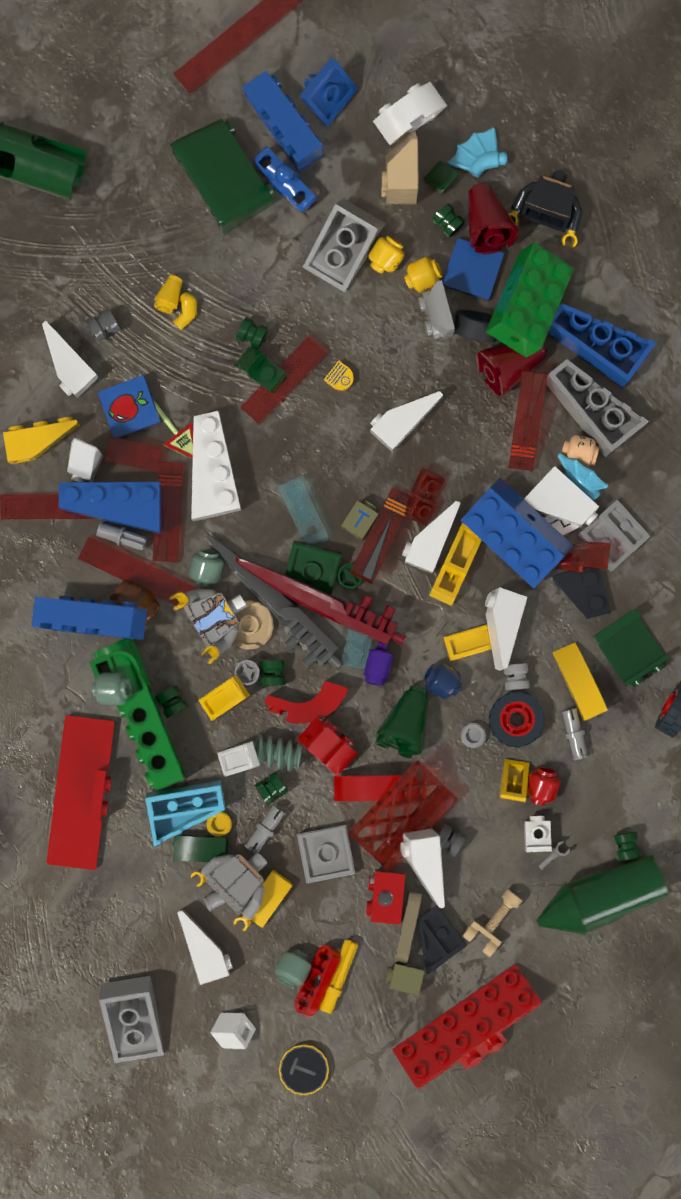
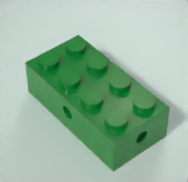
M535 242L521 250L486 332L524 357H528L540 350L574 268Z

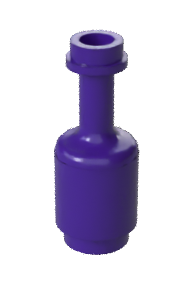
M378 643L376 649L369 650L363 674L365 676L364 682L376 686H384L385 681H388L393 660V654L387 650L388 645Z

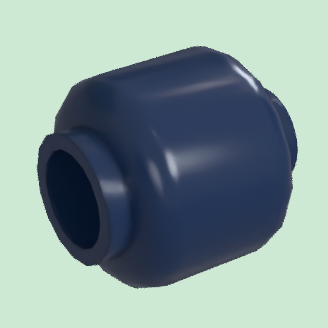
M443 662L436 665L432 664L424 675L423 681L426 682V689L441 699H448L452 695L456 696L462 687L459 671Z

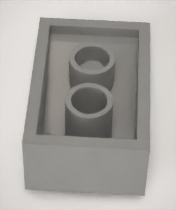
M345 199L340 200L334 205L303 268L341 291L346 292L386 223Z
M145 976L102 983L99 1002L114 1063L163 1056L164 1049L151 977Z

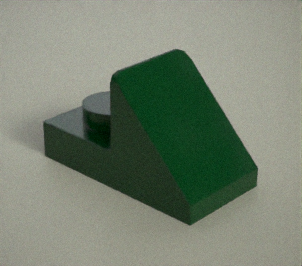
M248 347L234 365L237 370L271 394L275 392L287 376L284 370L269 361L261 351Z

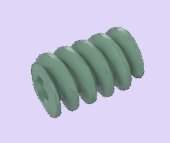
M259 734L256 740H252L260 766L267 760L269 768L277 762L279 770L282 769L284 764H287L289 772L296 766L298 773L303 748L300 742L297 743L295 748H293L292 740H288L286 745L283 746L282 738H278L277 742L273 744L272 736H269L266 742H263L262 734Z

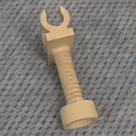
M509 889L501 896L503 898L502 906L495 912L496 914L492 916L493 918L489 920L485 927L473 920L462 935L469 942L478 931L487 936L490 941L482 952L488 957H491L502 943L500 939L493 935V931L511 908L517 909L523 902L520 897Z

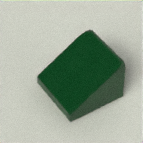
M440 160L424 177V180L443 195L459 177V173Z

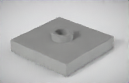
M346 824L297 834L306 884L356 874Z

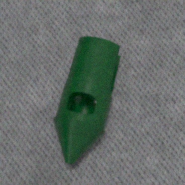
M3 121L0 122V178L71 201L73 186L79 188L87 160V151L6 125Z
M651 855L612 870L598 871L569 883L564 882L536 921L539 927L587 935L586 933L619 921L630 912L667 898L669 894L656 860Z

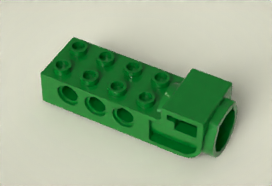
M125 639L94 652L93 657L95 660L90 661L89 664L95 679L102 674L100 666L108 663L112 672H121L131 682L130 698L124 704L116 706L121 717L127 718L129 725L126 726V731L130 740H136L139 749H136L135 753L140 764L145 763L148 772L144 774L149 787H155V790H160L187 779L149 686L152 683L134 639ZM143 708L146 711L147 717L145 721L140 723L136 720L135 714L137 710ZM148 732H153L156 735V742L152 746L147 745L145 742V735ZM158 755H162L166 760V764L162 769H158L154 765V759Z

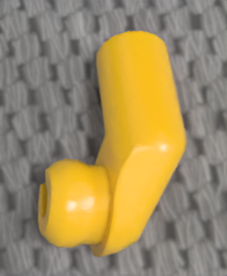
M186 292L179 298V301L182 303V313L173 321L180 330L185 328L197 315V300L194 295Z

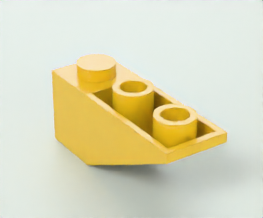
M64 417L58 419V423L49 425L48 421L33 423V427L24 429L23 425L9 427L8 432H3L8 462L10 464H17L38 459L80 426L79 422L73 420L72 417Z

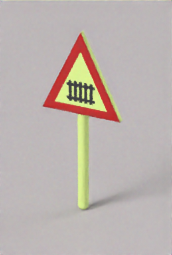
M155 402L158 414L175 434L163 445L193 459L192 422L179 432Z

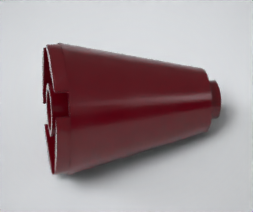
M485 183L475 184L468 192L470 246L478 254L487 255L501 252L500 247L507 244L509 248L517 241L519 236L517 226L493 188Z
M544 342L540 350L528 357H524L505 344L484 349L476 354L477 367L480 373L485 372L487 379L484 382L491 392L496 396H502L546 358L547 346Z

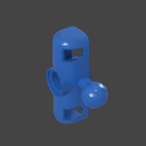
M268 146L263 148L254 158L256 168L268 179L276 191L285 196L297 210L306 211L317 201V197L301 181L300 176L289 164L283 163ZM265 160H271L272 162L266 169L261 166ZM300 195H305L306 198L299 205L295 199Z

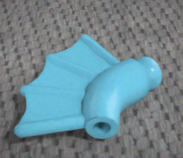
M492 127L484 133L474 132L467 142L458 144L455 156L447 164L467 170L473 176L479 178L486 169L506 165L507 153H498L496 130Z
M561 453L558 454V458L565 469L564 475L591 500H596L600 496V489L608 487V484L603 482L595 474L594 470L584 467L577 459H569Z

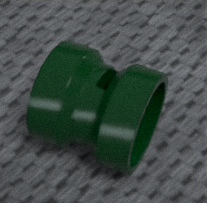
M449 203L442 207L431 219L436 226L444 227L443 234L447 238L454 235L466 222L462 216H455L454 208Z
M245 317L235 339L240 342L250 341L251 347L258 350L269 328L262 324L256 327L252 319Z
M355 564L342 566L338 572V582L344 589H356L363 579L361 569Z
M285 660L260 661V669L263 671V676L260 678V686L285 685V677L283 676Z
M177 685L155 696L158 703L164 707L163 713L166 718H170L188 708L186 701L182 700L179 695L180 690Z
M276 771L269 775L266 782L259 781L255 784L257 791L267 805L274 802L275 796H283L288 793L287 788Z
M637 831L613 835L614 843L618 845L616 852L617 861L642 857L641 850L636 844L638 841Z

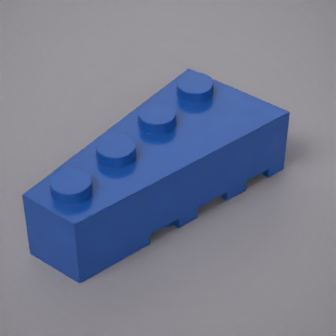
M265 71L244 85L242 91L299 173L323 157L322 148L324 146L318 136L314 135L310 130V126L304 116L298 114L295 109L296 105L289 95L285 96L281 91L282 85L275 75L270 76Z
M563 303L558 307L547 333L622 388L628 383L657 343L650 339L646 340L636 336L637 334L631 331H624L614 327L609 322H602L593 318L592 315Z
M160 482L59 483V508L61 510L162 535Z

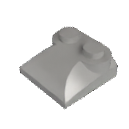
M441 280L437 281L430 290L422 291V297L418 298L421 312L426 311L428 321H424L427 335H432L433 339L452 337L455 330Z

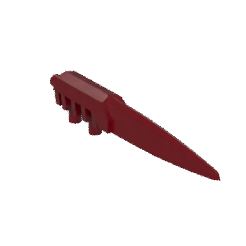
M236 557V562L272 588L342 626L386 646L390 640L402 645L406 638V635L396 631L399 623L392 621L396 608L387 605L381 616L379 613L369 610L373 598L364 594L360 605L353 601H349L346 605L344 600L301 581Z

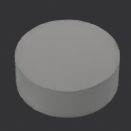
M469 723L463 727L461 740L467 747L477 748L485 741L486 733L481 725Z

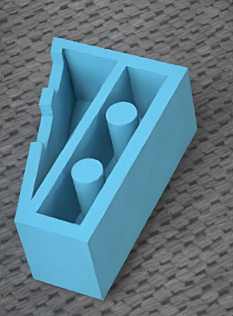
M221 780L147 792L145 798L154 847L172 836L182 833V831L191 826L197 825L225 810Z

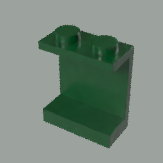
M636 608L592 637L625 687L631 684L633 688L645 681L644 675L651 670L655 674L667 666L664 661L669 659L667 654L664 655L641 621V615Z

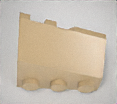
M416 131L409 133L386 155V171L382 172L381 195L386 197V204H416L418 192V139Z

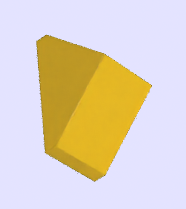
M509 759L504 760L499 798L526 801L529 763Z

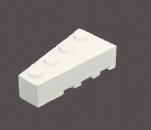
M218 411L194 416L191 516L193 522L241 511Z

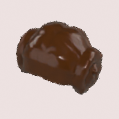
M123 580L110 596L111 601H116V606H122L123 602L138 603L137 608L147 610L145 626L154 619L160 608V604L149 589L140 583L130 582L129 580Z

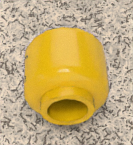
M389 235L386 238L379 237L368 253V258L372 261L370 266L381 274L384 271L394 272L405 256L402 250L404 246Z
M427 256L410 263L407 266L408 274L404 275L410 289L415 288L419 293L430 290L443 277L437 260H432Z

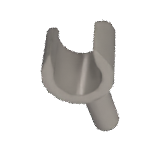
M564 841L556 843L550 856L538 865L541 870L558 857L569 854L570 848L563 854L558 851V846Z

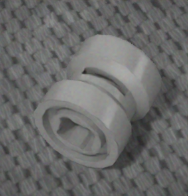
M244 660L235 667L234 673L239 677L243 685H253L258 681L260 669L253 661Z
M528 663L508 665V668L503 669L507 677L505 690L530 688L529 680L526 678Z

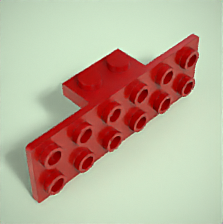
M65 716L46 860L48 865L95 870L97 867L103 816L107 817L109 802L105 801L106 791L110 792L112 777L108 776L115 726L114 721Z
M513 965L400 1043L392 1051L414 1086L420 1089L459 1061L467 1070L470 1067L477 1066L488 1054L500 1050L503 1044L507 1042L502 1031L539 1007L542 1002L519 968Z

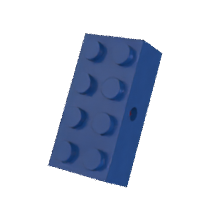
M501 478L487 490L461 519L472 532L533 588L540 583L573 547L562 534Z

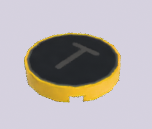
M300 1044L287 1050L279 1066L280 1079L284 1086L294 1094L309 1095L317 1092L327 1081L329 1073L328 1062L323 1052L315 1046Z

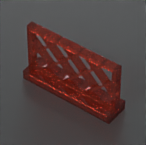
M417 760L356 823L348 834L389 872L403 858L401 853V842H404L403 833L430 829L458 798ZM421 770L423 772L422 781L412 783L413 777ZM437 785L429 796H426L427 787ZM421 788L420 797L411 798L412 789ZM405 790L404 800L395 801V795L399 791ZM419 804V806L411 814H409L410 805ZM403 806V814L393 817L394 807ZM388 808L387 818L377 819L378 813L382 809ZM402 822L394 832H391L392 823ZM386 824L385 833L376 835V827ZM365 827H370L369 836H358ZM384 840V843L374 851L375 841Z

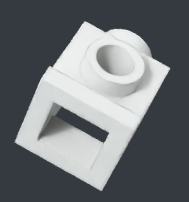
M530 816V821H524L526 852L552 851L550 821L545 820V816ZM536 829H541L543 832V836L539 839L534 837Z

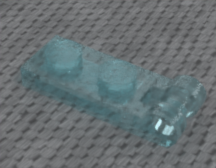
M299 476L278 486L303 543L314 545L320 541L324 543L330 540L301 477ZM315 525L317 532L308 535L306 529Z

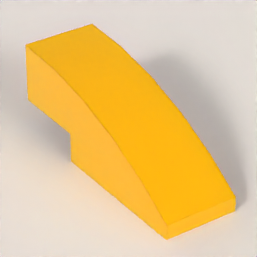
M464 523L461 524L429 595L452 606L482 541Z
M576 643L552 652L583 721L608 711Z

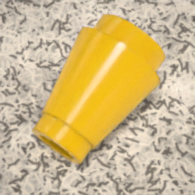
M169 275L154 298V307L164 313L172 314L173 310L177 309L183 280L175 275Z

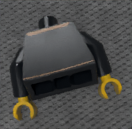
M554 171L552 177L543 175L539 178L538 182L533 181L520 189L511 206L513 210L508 214L510 217L516 218V226L519 224L518 214L521 213V218L565 233L566 229H568L567 234L562 237L561 243L564 246L566 237L570 236L573 238V248L577 244L575 231L579 229L582 209L578 197L574 195V186L565 183L567 175L562 171Z

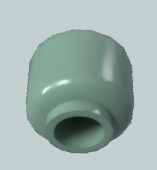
M199 550V553L192 556L189 576L196 581L197 586L210 588L211 584H216L221 580L224 563L219 557V553L211 550Z
M121 672L102 673L97 677L96 682L92 684L93 697H96L103 706L122 705L131 696V682Z
M294 949L293 952H284L274 970L276 976H278L277 981L292 989L295 986H302L312 968L311 963L307 960L308 955L297 949Z

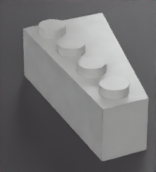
M568 359L544 378V383L587 436L596 441V446H599L600 452L605 457L649 422L632 411V408L616 399L606 388H602L595 383L593 378Z

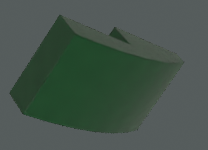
M174 835L173 860L208 863L214 857L227 855L228 837Z

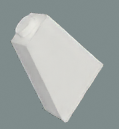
M555 466L524 498L540 515L549 516L579 526L580 528L584 523L589 526L598 517L596 511L599 506Z

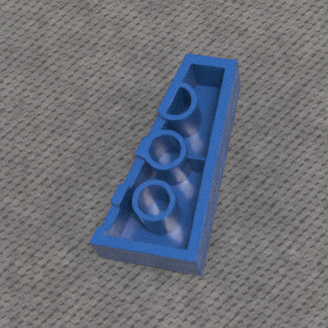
M59 596V599L35 597L31 627L61 632L143 640L147 610L137 608L138 603L123 602L122 606H116V601L101 600V604L95 603V599L80 598L79 602L74 601V597Z

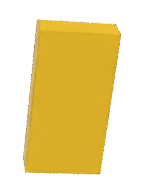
M488 625L443 637L450 661L492 649Z
M235 675L198 701L210 720L213 721L250 695L239 677Z

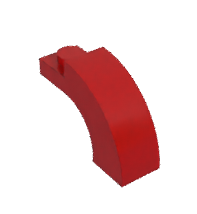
M324 681L318 695L308 702L293 703L267 695L265 705L269 706L268 711L280 715L287 711L286 722L296 724L311 723L316 717L323 719L330 715L341 704L348 688Z
M418 775L333 776L334 801L419 800Z

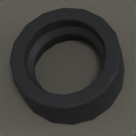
M474 310L457 311L454 321V333L480 342L492 343L498 341V339L486 332L493 315Z

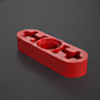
M324 945L317 950L311 963L312 968L295 999L294 1007L299 1014L313 1016L317 1013L340 962V953L337 949ZM320 975V984L315 987L314 980L316 976Z

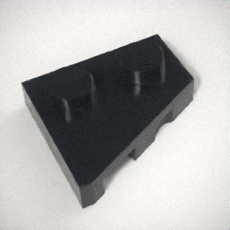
M599 565L552 576L554 583L560 587L585 619L611 613Z
M437 905L417 919L427 974H430L467 946Z

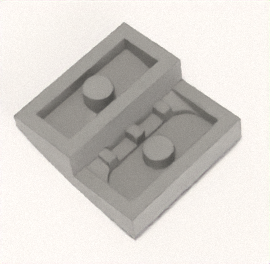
M618 500L577 535L610 572L651 537Z

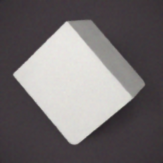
M221 1013L210 1033L222 1048L246 1049L256 1028L244 1013Z

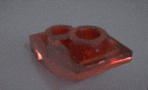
M110 437L105 462L157 472L162 448Z
M423 467L421 468L409 496L405 517L427 526L438 505L434 500L445 481L442 476Z
M574 543L570 551L558 563L559 570L583 572L584 566L608 569L611 543Z

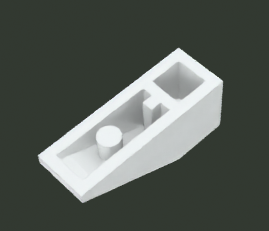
M45 321L42 323L57 376L62 382L59 386L68 396L73 393L78 398L99 377Z
M439 391L391 409L384 415L379 413L370 423L373 426L370 432L393 452L442 399L443 394Z
M75 438L71 446L67 472L72 475L71 480L93 482L104 456L97 448Z
M455 501L421 531L412 543L407 542L402 556L406 557V564L431 574L433 573L460 502Z
M497 588L492 593L490 592L485 602V606L488 607L486 619L495 669L499 671L508 668L527 600L526 596L503 588Z
M432 828L403 833L404 842H401L402 856L406 858L431 899L439 908H444L440 836Z
M184 909L178 911L177 913L200 985L229 976V969L233 968L229 954L224 955L223 949Z

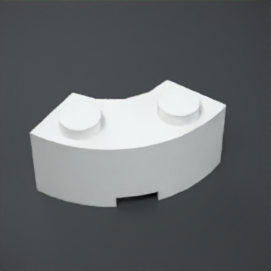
M431 82L422 86L419 83L415 84L407 91L408 94L393 105L391 103L386 104L378 111L380 115L373 122L389 145L403 140L409 133L414 132L425 123L433 120L447 107Z

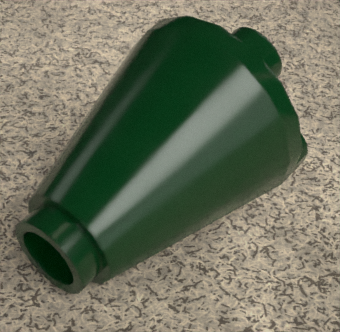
M411 685L409 690L404 692L378 728L375 735L377 738L376 745L385 749H389V747L396 749L400 756L409 759L412 758L413 754L419 755L422 753L429 702L427 697L428 691Z

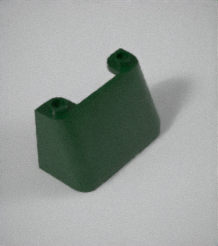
M221 118L175 140L169 145L178 163L181 162V167L191 179L208 206L210 213L217 221L221 232L225 235L274 204L272 197L275 193L268 182L263 184L234 138L233 134L236 132L229 120L224 122Z

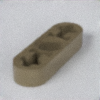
M409 892L395 954V963L407 965L422 893Z

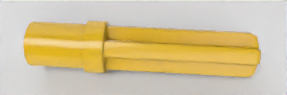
M351 940L343 942L340 950V962L319 1010L329 1014L333 1013L358 948L357 943Z

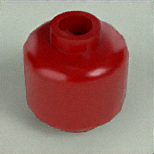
M538 767L537 770L530 772L527 796L531 798L532 803L545 806L546 802L555 801L561 783L555 770L547 767Z

